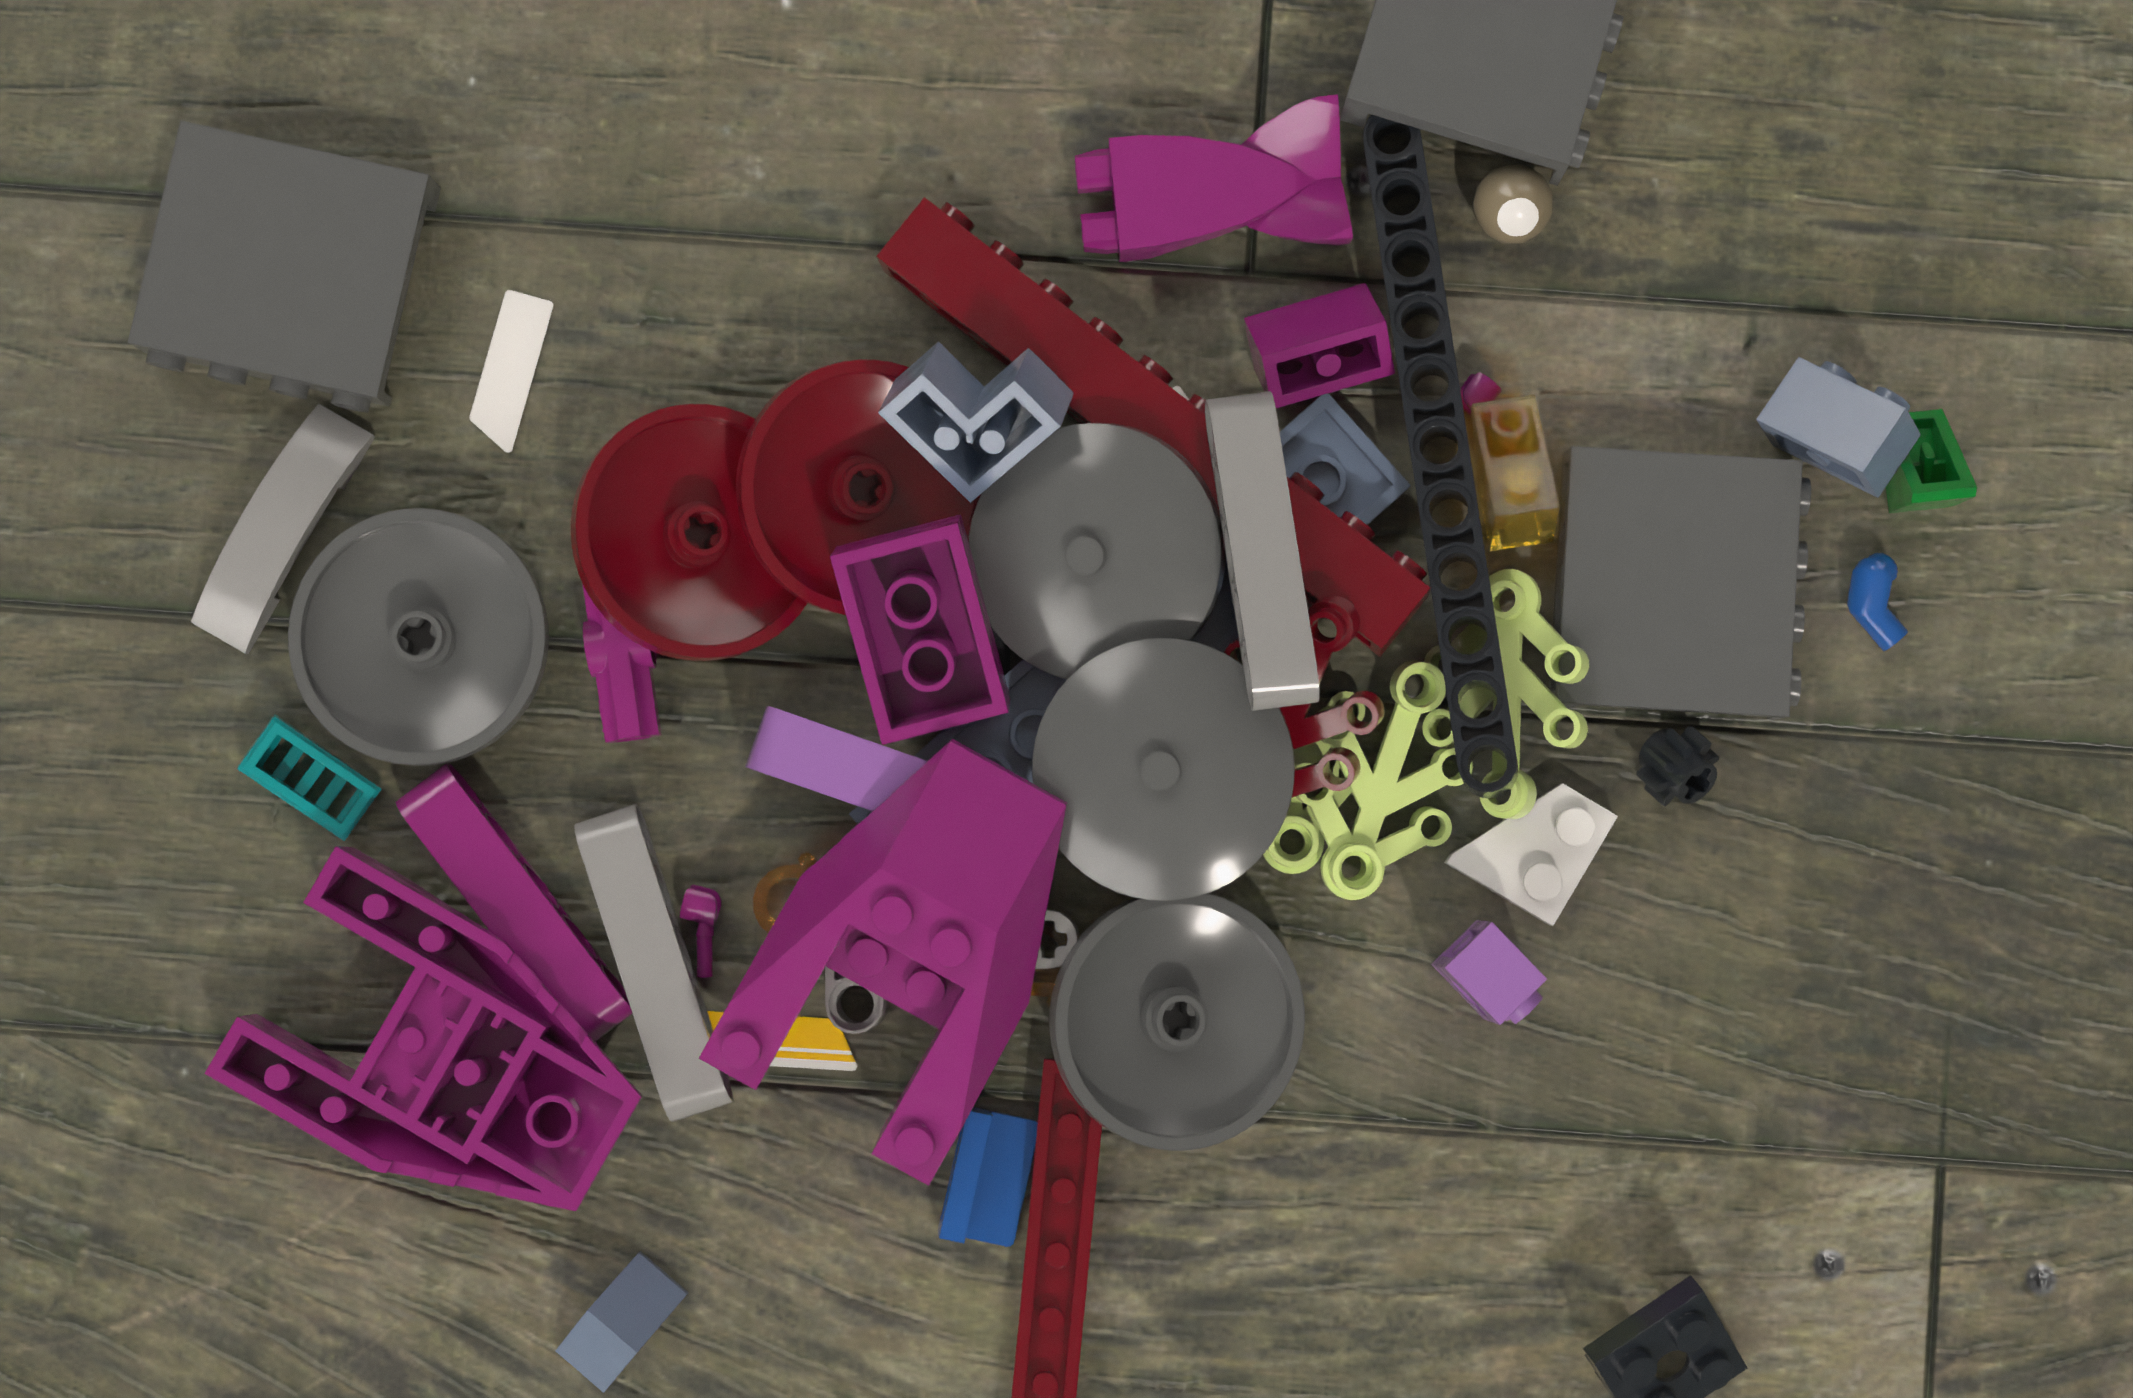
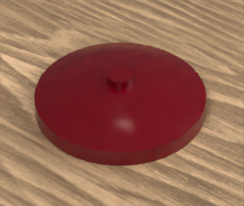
M858 359L836 362L806 372L788 383L767 402L749 429L742 446L736 476V499L739 518L748 544L766 572L781 587L798 599L819 609L846 615L830 555L837 546L960 514L969 542L971 522L981 494L970 503L878 413L894 380L909 368L907 366L889 361Z
M683 404L658 409L641 416L617 432L597 452L581 478L571 515V544L578 574L586 592L601 614L618 631L646 649L668 657L690 661H712L741 655L779 635L790 626L807 605V603L781 587L766 572L750 548L742 529L736 499V476L742 446L749 429L756 419L737 410L710 404Z

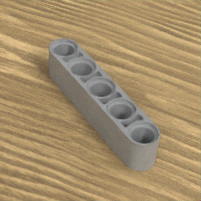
M1269 391L1205 400L1207 436L1250 708L1252 711L1317 703L1319 702L1318 671L1273 395Z
M633 804L576 823L574 827L580 853L667 1117L671 1122H675L732 1103L733 1092L728 1075L698 1059L713 1033V1028L661 867L639 806Z

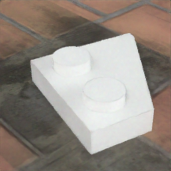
M1562 783L1538 797L1534 807L1527 815L1519 819L1502 820L1481 836L1449 854L1444 863L1549 926H1554L1618 816Z

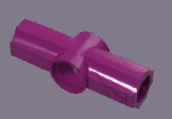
M583 586L588 621L583 622L584 649L592 678L596 677L599 711L605 743L629 742L661 736L652 671L653 668L657 667V653L642 647L618 631L601 614Z

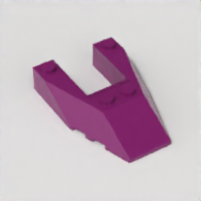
M951 739L893 791L872 813L843 836L832 849L802 873L698 1059L757 1090L825 966L938 1028L882 1127L871 1153L929 1186L1029 1004L1067 802L958 741Z
M335 846L303 903L414 966V971L356 1070L256 1013L238 1016L235 1019L204 1074L372 1171L390 1172L429 1180L428 1182L451 1187L460 1186L495 1193L496 1196L577 1211L643 1097L642 1094L507 942L413 881L356 848Z

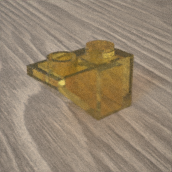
M1535 395L1472 403L1471 415L1478 492L1490 551L1553 542L1559 503Z

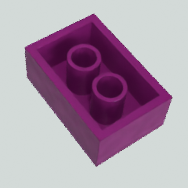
M961 514L840 545L834 549L830 559L882 745L1009 712L1011 698Z

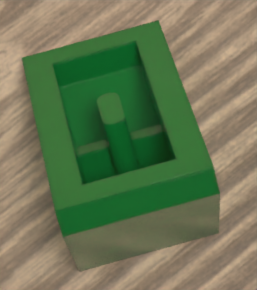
M1943 409L1909 412L1921 435L1886 486L1889 513L1948 508L1976 497L1977 485Z

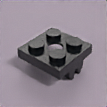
M1691 1275L1583 1348L1586 1353L1584 1356L1612 1398H1705L1715 1390L1724 1387L1731 1379L1748 1369L1705 1292ZM1676 1350L1686 1352V1362L1678 1373L1668 1378H1658L1655 1376L1657 1373V1363L1664 1355Z

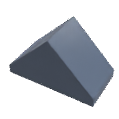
M640 1251L585 1312L555 1351L604 1393L689 1292Z

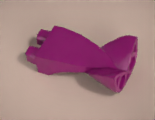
M1338 94L1311 98L1292 106L1259 127L1241 145L1192 136L1135 135L1109 138L1107 149H1097L1075 156L1078 194L1112 191L1114 211L1080 214L1084 252L1118 253L1119 262L1151 259L1222 236L1245 226L1279 238L1317 244H1350L1353 239L1352 225L1341 179Z

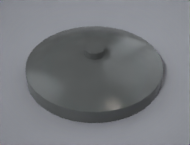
M1087 423L1058 428L982 492L974 511L969 533V546L992 628L1003 642L1025 661L1049 674L1068 679L1081 666L1094 657L1125 643L1155 638H1176L1192 641L1201 631L1213 611L1222 587L1225 572L1226 553L1219 510L1209 487L1199 472L1183 455L1163 440L1147 432L1119 424Z
M425 508L401 509L372 516L355 524L332 540L319 553L305 573L293 601L288 628V650L294 678L303 699L319 722L340 741L362 754L378 760L414 766L437 765L466 758L483 750L508 732L529 707L544 675L549 648V624L542 593L528 566L517 552L498 535L471 519L446 511Z
M1155 638L1125 643L1109 649L1081 666L1066 680L1048 705L1040 722L1033 750L1032 778L1033 784L1067 802L1059 849L1075 867L1092 880L1115 892L1146 900L1170 901L1201 896L1217 890L1241 876L1261 858L1274 841L1286 818L1295 782V758L1290 731L1280 707L1257 711L1251 710L1243 664L1218 649L1195 641L1176 638Z
M1211 894L1170 901L1146 900L1134 897L1118 904L1097 918L1080 935L1061 965L1056 977L1050 1004L1049 1030L1051 1046L1058 1070L1069 1092L1086 1113L1106 1129L1134 1143L1154 1149L1184 1151L1209 1147L1233 1138L1251 1127L1275 1104L1289 1083L1298 1063L1305 1030V1009L1300 980L1290 956L1277 936L1265 923L1240 905Z

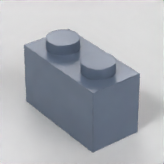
M1798 357L1757 417V422L1774 447L1879 498L1921 435L1908 412L1910 405L1901 396L1884 387H1877L1872 392L1857 385L1856 379L1849 372L1834 363L1824 361L1821 367Z

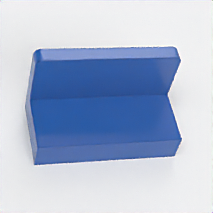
M972 1108L958 1136L937 1230L940 1239L964 1244L965 1239L968 1238L1010 1247L1014 1244L1036 1146L1037 1121L982 1108Z

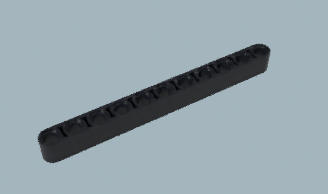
M1371 115L1364 126L1363 142L1457 767L1464 785L1472 794L1481 798L1494 799L1505 795L1514 786L1518 777V761L1421 130ZM1392 132L1402 133L1410 139L1408 146L1397 154H1386L1377 148L1379 141L1385 135ZM1399 193H1410L1420 200L1417 208L1407 215L1392 214L1386 209V205L1394 195ZM1410 253L1421 254L1429 260L1427 269L1415 277H1405L1395 270L1397 262L1403 256ZM1419 314H1428L1439 322L1437 330L1425 339H1414L1404 332L1407 322ZM1429 375L1439 376L1449 384L1446 393L1435 401H1423L1413 394L1416 383ZM1437 437H1447L1458 445L1455 457L1444 464H1433L1423 457V450L1426 444ZM1446 499L1461 501L1468 508L1465 519L1454 527L1440 526L1432 519V512L1435 506ZM1457 561L1472 564L1477 570L1475 582L1469 588L1462 591L1451 590L1441 582L1444 569ZM1465 624L1480 626L1487 633V641L1484 647L1471 655L1461 654L1451 646V637L1454 631ZM1475 687H1485L1491 690L1497 697V705L1494 711L1481 719L1471 718L1460 709V701L1463 695L1469 689ZM1485 750L1496 751L1507 761V769L1504 775L1498 781L1492 783L1477 781L1470 774V764L1473 758Z

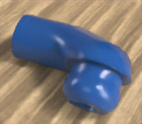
M1874 553L1868 558L1861 559L1853 569L1847 606L1852 616L1884 652L1901 640L1908 633V630L1887 607L1892 581L1897 578V564L1887 554Z

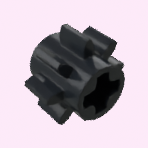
M1693 726L1687 727L1681 736L1672 728H1665L1655 732L1643 744L1639 753V763L1642 768L1636 772V776L1646 784L1644 789L1661 805L1666 807L1674 796L1684 804H1691L1702 799L1715 784L1717 769L1713 764L1719 760V756L1710 749L1712 743Z

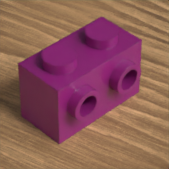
M1366 283L1244 318L1254 371L1264 392L1271 391L1276 408L1395 374L1386 320Z

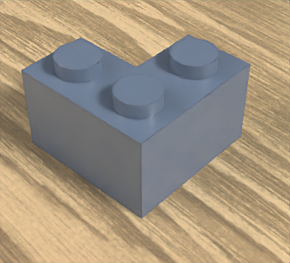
M938 341L894 380L878 413L971 503L1061 427L1074 392L1029 348L989 383L983 386Z

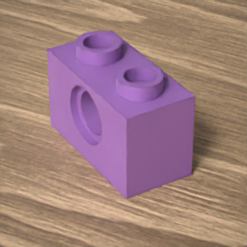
M1476 920L1431 964L1484 1020L1498 1025L1508 1020L1516 1024L1526 1017L1542 1000L1543 996L1537 989L1547 980L1493 922Z

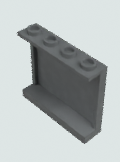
M1376 0L1342 109L1340 121L1364 127L1368 114H1372L1551 168L1553 170L1549 184L1558 186L1568 166L1579 168L1583 160L1590 131L1581 129L1580 126L1585 109L1588 108L1595 111L1598 106L1607 73L1597 71L1602 50L1609 53L1613 52L1624 16L1613 13L1617 0Z
M180 120L128 344L147 353L145 363L167 370L184 372L185 364L188 362L209 367L207 377L231 384L245 386L247 376L270 380V391L290 397L307 399L309 389L333 394L331 404L354 411L368 413L371 403L390 407L392 397L384 392L425 213L426 210L436 212L441 187L429 174Z
M1571 446L1562 454L1553 628L1568 644L1583 649L1589 659V670L1586 676L1577 683L1566 684L1555 681L1550 677L1549 689L1565 707L1587 705L1767 717L1770 720L1790 717V706L1798 705L1801 694L1800 669L1792 668L1793 642H1801L1805 624L1803 605L1795 604L1797 579H1804L1808 563L1806 541H1799L1800 516L1808 514L1811 502V481L1809 478L1802 477L1803 460ZM1571 652L1565 653L1559 660V670L1564 676L1570 674L1575 667V658Z

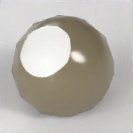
M1522 164L1502 165L1494 168L1477 185L1473 202L1474 216L1484 233L1500 243H1525L1534 239L1549 224L1553 210V192L1541 173Z

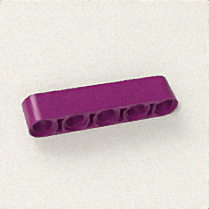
M450 763L442 765L395 802L406 822L489 931L508 943L595 1042L632 1014L622 984L474 790Z

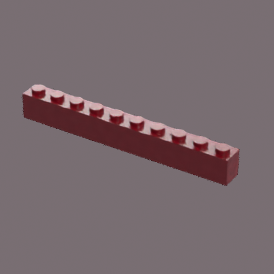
M924 197L877 254L876 257L883 271L1007 367L1029 348L1074 392L1066 414L1079 424L1112 423L1129 426L1147 432L1175 448L1199 472L1209 487L1218 507L1206 428L1205 399L1197 394H1193L1189 400L1184 398L1169 386L1173 377L1161 365L1146 355H1143L1139 361H1136L1119 348L1123 339L1108 324L1097 317H1093L1087 323L1069 309L1074 303L1073 300L1056 284L1044 278L1038 285L1020 271L1024 263L1008 247L997 240H994L990 247L971 233L975 225L960 210L948 202H945L941 209H939ZM1294 472L1290 478L1287 477L1306 600L1314 605L1323 597L1335 595L1350 601L1357 609L1360 618V627L1355 638L1377 656L1381 657L1428 598L1430 587L1422 581L1427 573L1415 561L1400 551H1396L1392 557L1371 542L1376 534L1368 525L1348 511H1345L1341 517H1338L1320 503L1325 496L1324 493L1306 477L1298 472Z

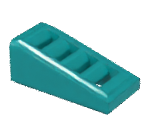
M274 714L237 766L239 771L343 841L346 840L382 789L276 714ZM284 738L293 745L274 772L270 773L262 766L281 739ZM305 752L314 760L295 787L292 788L283 781ZM325 767H327L336 774L317 801L313 803L305 795ZM346 782H349L357 790L337 818L327 813L326 810Z

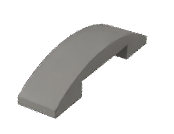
M320 404L314 408L279 454L243 511L208 578L191 623L241 652L249 654L280 599L275 597L337 489L345 490L376 436Z

